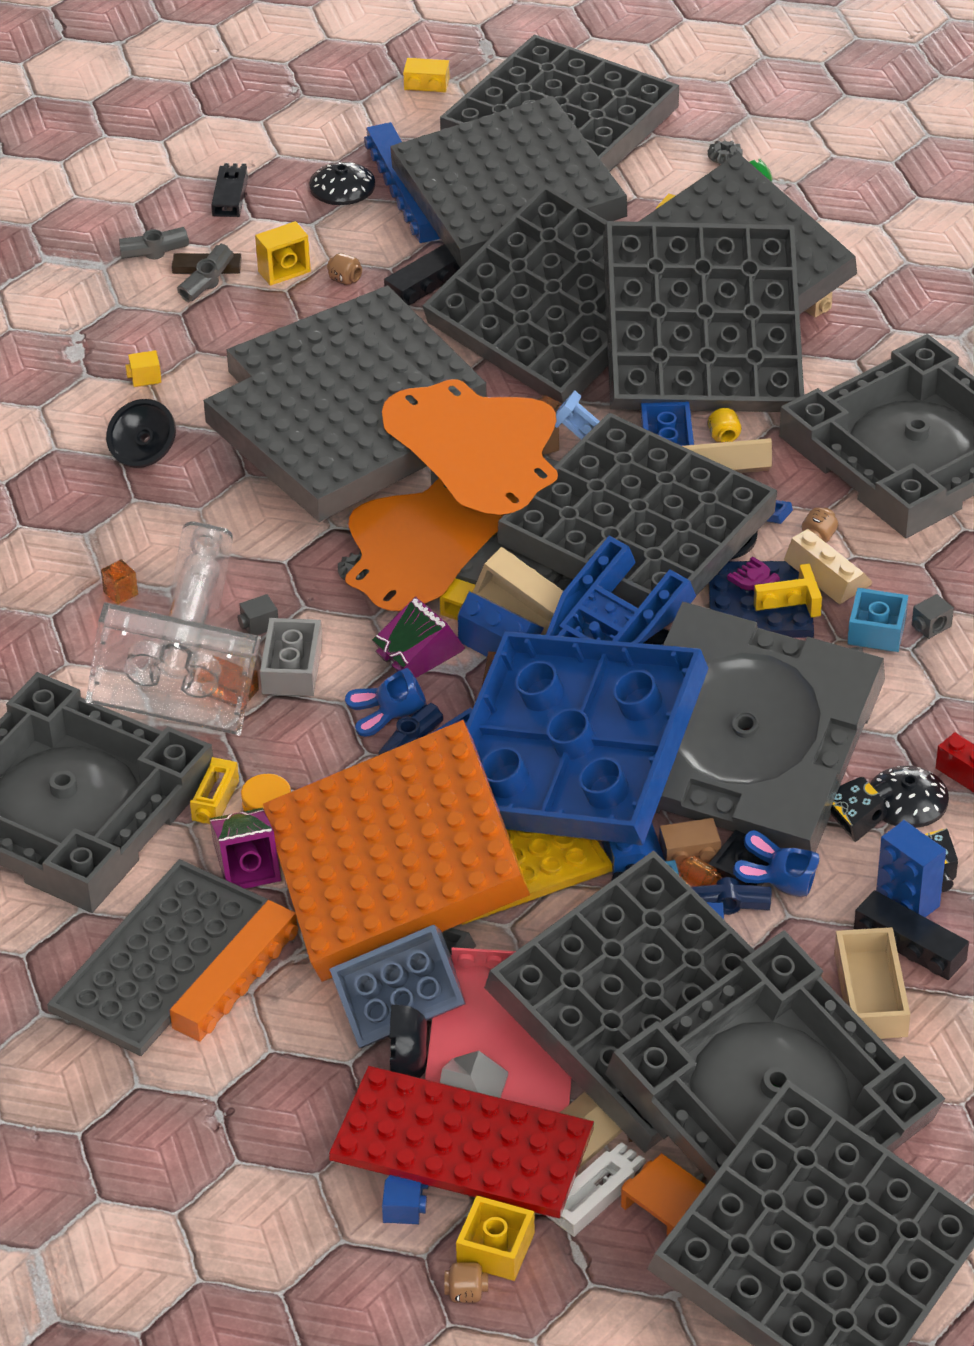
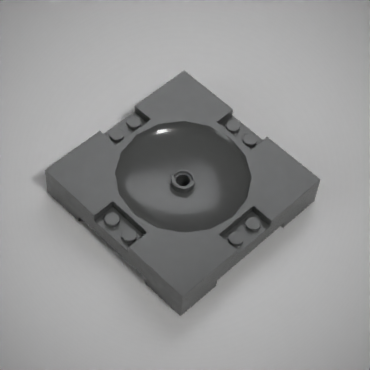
M925 334L891 351V359L825 392L817 388L781 406L779 437L825 474L830 471L834 472L858 492L857 500L903 537L908 538L961 510L963 501L974 496V376L958 365L959 357L929 334Z
M682 601L663 645L701 649L709 669L655 813L660 814V811L663 810L693 820L713 818L716 827L733 832L737 830L744 834L755 830L765 835L779 848H798L816 853L831 815L830 809L865 723L867 724L884 684V658L807 637L806 641L767 631L758 628L757 622Z
M36 672L6 703L7 712L0 718V866L23 875L25 884L93 913L139 861V851L164 823L171 825L190 804V800H193L210 766L213 757L212 744L168 726L163 731L84 699L81 697L80 689Z
M785 930L742 960L740 966L662 1022L656 1021L614 1051L605 1073L610 1081L661 1137L665 1139L669 1136L707 1178L704 1183L705 1185L709 1183L786 1080H789L890 1152L896 1150L932 1122L945 1101L944 1096L905 1056L899 1059L823 980L821 976L824 971Z

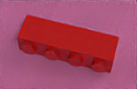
M954 732L938 745L935 768L974 793V744Z

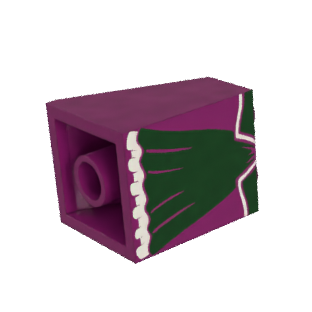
M417 597L406 605L372 639L378 647L375 652L385 662L390 659L393 662L391 666L397 672L408 668L415 678L456 656L465 649L450 626Z
M263 808L209 818L213 844L223 879L244 889L281 881L274 831Z

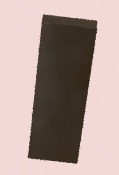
M174 253L172 273L193 274L197 270V263L202 259H206L210 253ZM233 253L234 257L221 274L240 273L241 253Z

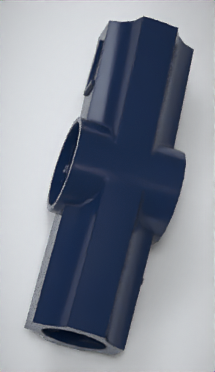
M433 703L426 704L411 717L406 716L399 719L396 724V731L380 749L378 755L427 735L443 721V714L438 706Z
M732 877L722 878L717 881L716 885L691 887L705 902L723 903L724 914H735L740 909L770 910L771 887L740 885L739 881Z

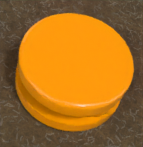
M260 774L250 778L245 782L241 790L243 811L258 808L264 809L263 803L291 792L289 783L281 776L275 774Z

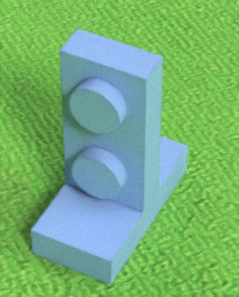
M574 390L556 411L555 427L558 428L562 423L577 437L583 439L600 421L578 403L582 396Z

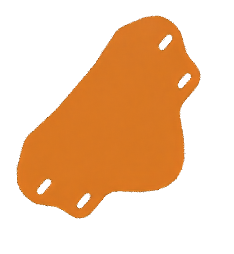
M450 379L428 387L401 390L384 402L382 417L386 432L416 454L441 479L455 500L463 506L488 514H510L527 506L537 492L558 479L557 470L542 455L543 448L556 424V412L552 406L544 401L522 397H482L477 395L463 381ZM450 386L456 387L461 392V395L455 396L448 388ZM407 395L413 396L418 401V404L412 405L405 397ZM540 468L547 474V477L544 479L540 478L534 470ZM512 493L518 498L519 502L512 503L506 497V494Z
M440 478L427 490L420 493L383 497L363 503L352 511L348 523L352 537L361 550L362 556L346 574L345 582L351 587L364 592L376 606L386 610L401 611L415 597L426 604L439 598L446 592L461 569L498 532V521L505 514L483 513L459 504L450 491L444 487V483ZM512 493L506 494V497L512 503L519 501ZM369 570V573L362 580L356 579L361 571ZM395 590L397 592L389 601L383 600L390 591Z

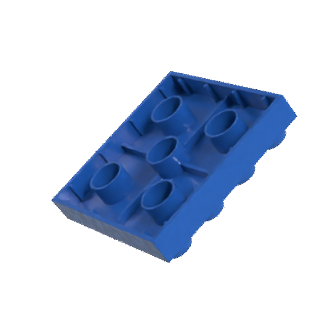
M504 632L466 726L474 741L505 828L515 831L643 845L709 669L701 649Z

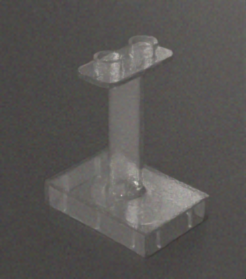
M193 521L187 522L183 526L171 590L172 602L168 616L104 602L98 620L86 695L87 703L241 736L261 636L206 624L209 611L218 609L222 601L233 542V535L228 529Z

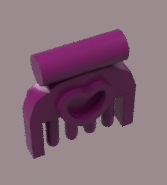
M753 556L750 558V562L746 563L747 566L742 565V569H737L738 573L733 572L727 575V580L745 590H754V585L780 581L778 574L773 573L770 575V568Z

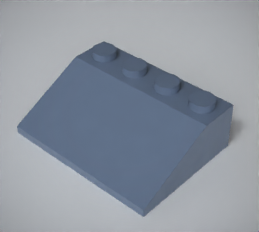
M431 925L330 968L359 1048L390 1036L391 1004L412 1007L422 1013L426 1021L466 1004L443 934L435 925Z

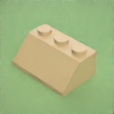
M809 529L791 539L784 561L798 572L800 565L810 563L818 588L839 605L856 595L857 588L866 589L871 586L872 581L865 573Z

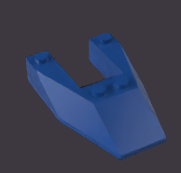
M608 536L563 591L546 635L643 643L673 622L682 601L691 604L696 594L690 580L670 569L639 608L612 594V591L636 562L629 546Z

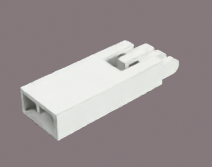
M623 1142L618 1144L611 1152L605 1151L575 1178L560 1219L547 1215L546 1217L575 1237L621 1195L623 1184L629 1178L635 1177V1173L645 1164L646 1159L641 1155L636 1157L637 1153L632 1149L627 1151L628 1146ZM607 1172L611 1174L609 1177L605 1176L603 1178L602 1186L600 1184L598 1186L595 1185Z

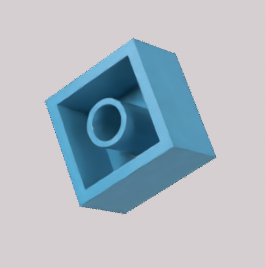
M857 588L849 621L848 645L899 652L907 617L909 595Z

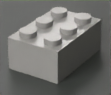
M269 618L260 669L262 694L314 696L322 648L321 620Z

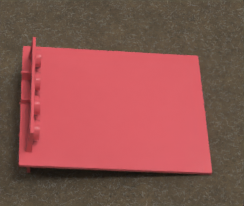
M452 947L451 958L466 1004L432 1018L425 1080L440 1083L442 1068L451 1059L480 1051L508 1071V1078L501 1096L502 1099L560 1113L570 1103L572 1078L484 988L490 970L516 951Z

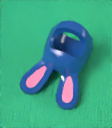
M408 668L396 672L378 688L355 689L349 691L345 696L347 706L353 710L367 709L380 705L379 710L356 723L357 734L364 737L375 735L391 719L411 716L426 705L423 691Z
M755 830L749 831L744 837L746 849L758 858L768 862L769 865H758L740 860L733 867L734 875L745 883H771L779 891L796 897L808 896L819 864V854L798 848H779L762 833Z

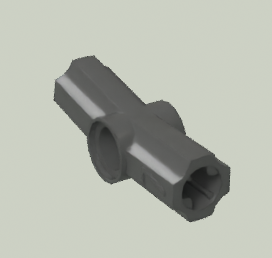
M184 226L164 232L151 229L146 231L143 236L119 239L122 259L146 256L148 259L156 260L162 258L167 251L189 245V238Z
M222 243L216 245L206 259H202L197 263V270L177 287V291L182 298L189 303L206 289L216 287L219 283L220 274L234 257L233 251Z

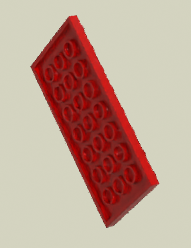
M368 1066L329 1152V1160L385 1175H393L421 1182V1184L472 1197L481 1196L560 1219L594 1130V1121Z

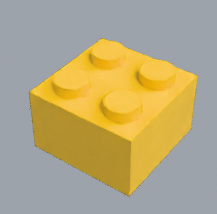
M296 221L255 235L258 272L270 286L311 272L308 234Z
M476 1196L456 1241L457 1263H478L484 1273L515 1281L535 1234L534 1211Z

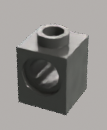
M935 594L913 606L912 626L930 639L952 627L954 607L938 594Z

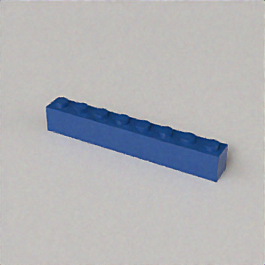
M389 122L366 127L365 147L370 149L372 160L377 162L378 171L383 174L385 185H389L392 198H396L398 209L403 211L405 222L410 224L412 235H416L419 243L440 239L392 168L390 146L402 142L393 124Z

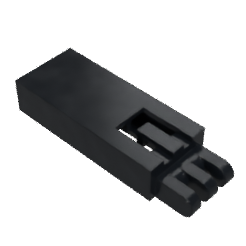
M224 163V166L219 167L211 204L212 216L240 217L248 180L246 163H242L240 168H238V163H233L231 167L229 163ZM227 207H233L232 211H227Z

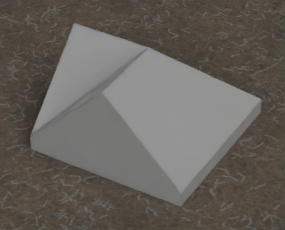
M476 1051L451 1059L442 1068L440 1083L501 1098L508 1078V1071L482 1052Z

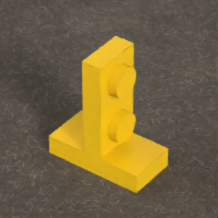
M810 563L799 566V579L754 585V607L756 611L806 604L811 618L821 616L822 596Z

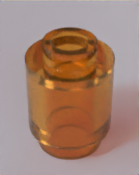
M696 856L685 858L678 868L679 876L692 887L716 885L717 881L721 879V874L717 872L715 867Z

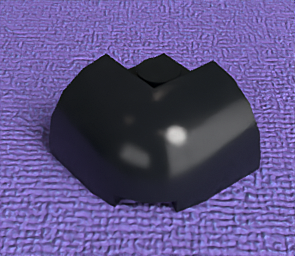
M391 1004L390 1071L420 1078L425 1073L427 1066V1022L422 1013L409 1006Z

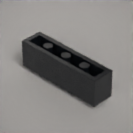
M443 244L384 279V287L388 285L409 306L443 286L460 267L449 249Z
M875 890L855 910L854 929L893 927L898 953L905 956L908 960L927 968L936 975L949 980L967 961L968 940Z

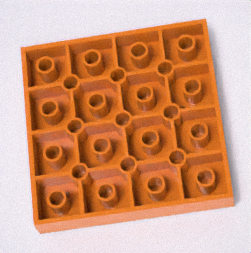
M464 720L263 803L266 816L274 831L277 853L308 956L321 982L333 978L330 968L431 925L437 926L443 932L530 895L474 741Z

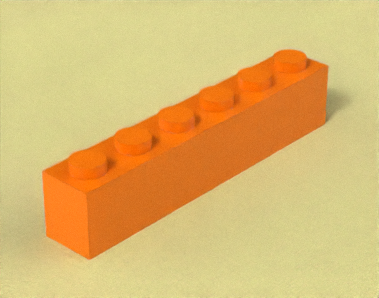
M268 900L170 1009L172 1029L199 1042L207 1034H210L223 1015L231 1011L233 1004L238 998L247 993L253 981L257 977L262 976L267 965L280 955L282 948L296 937L298 932L296 913Z

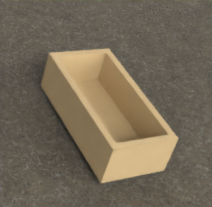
M501 547L484 564L473 593L483 596L544 627L541 635H546L563 590L519 560L514 554Z
M893 927L836 931L834 955L844 1002L880 1039L908 1037L910 1010Z

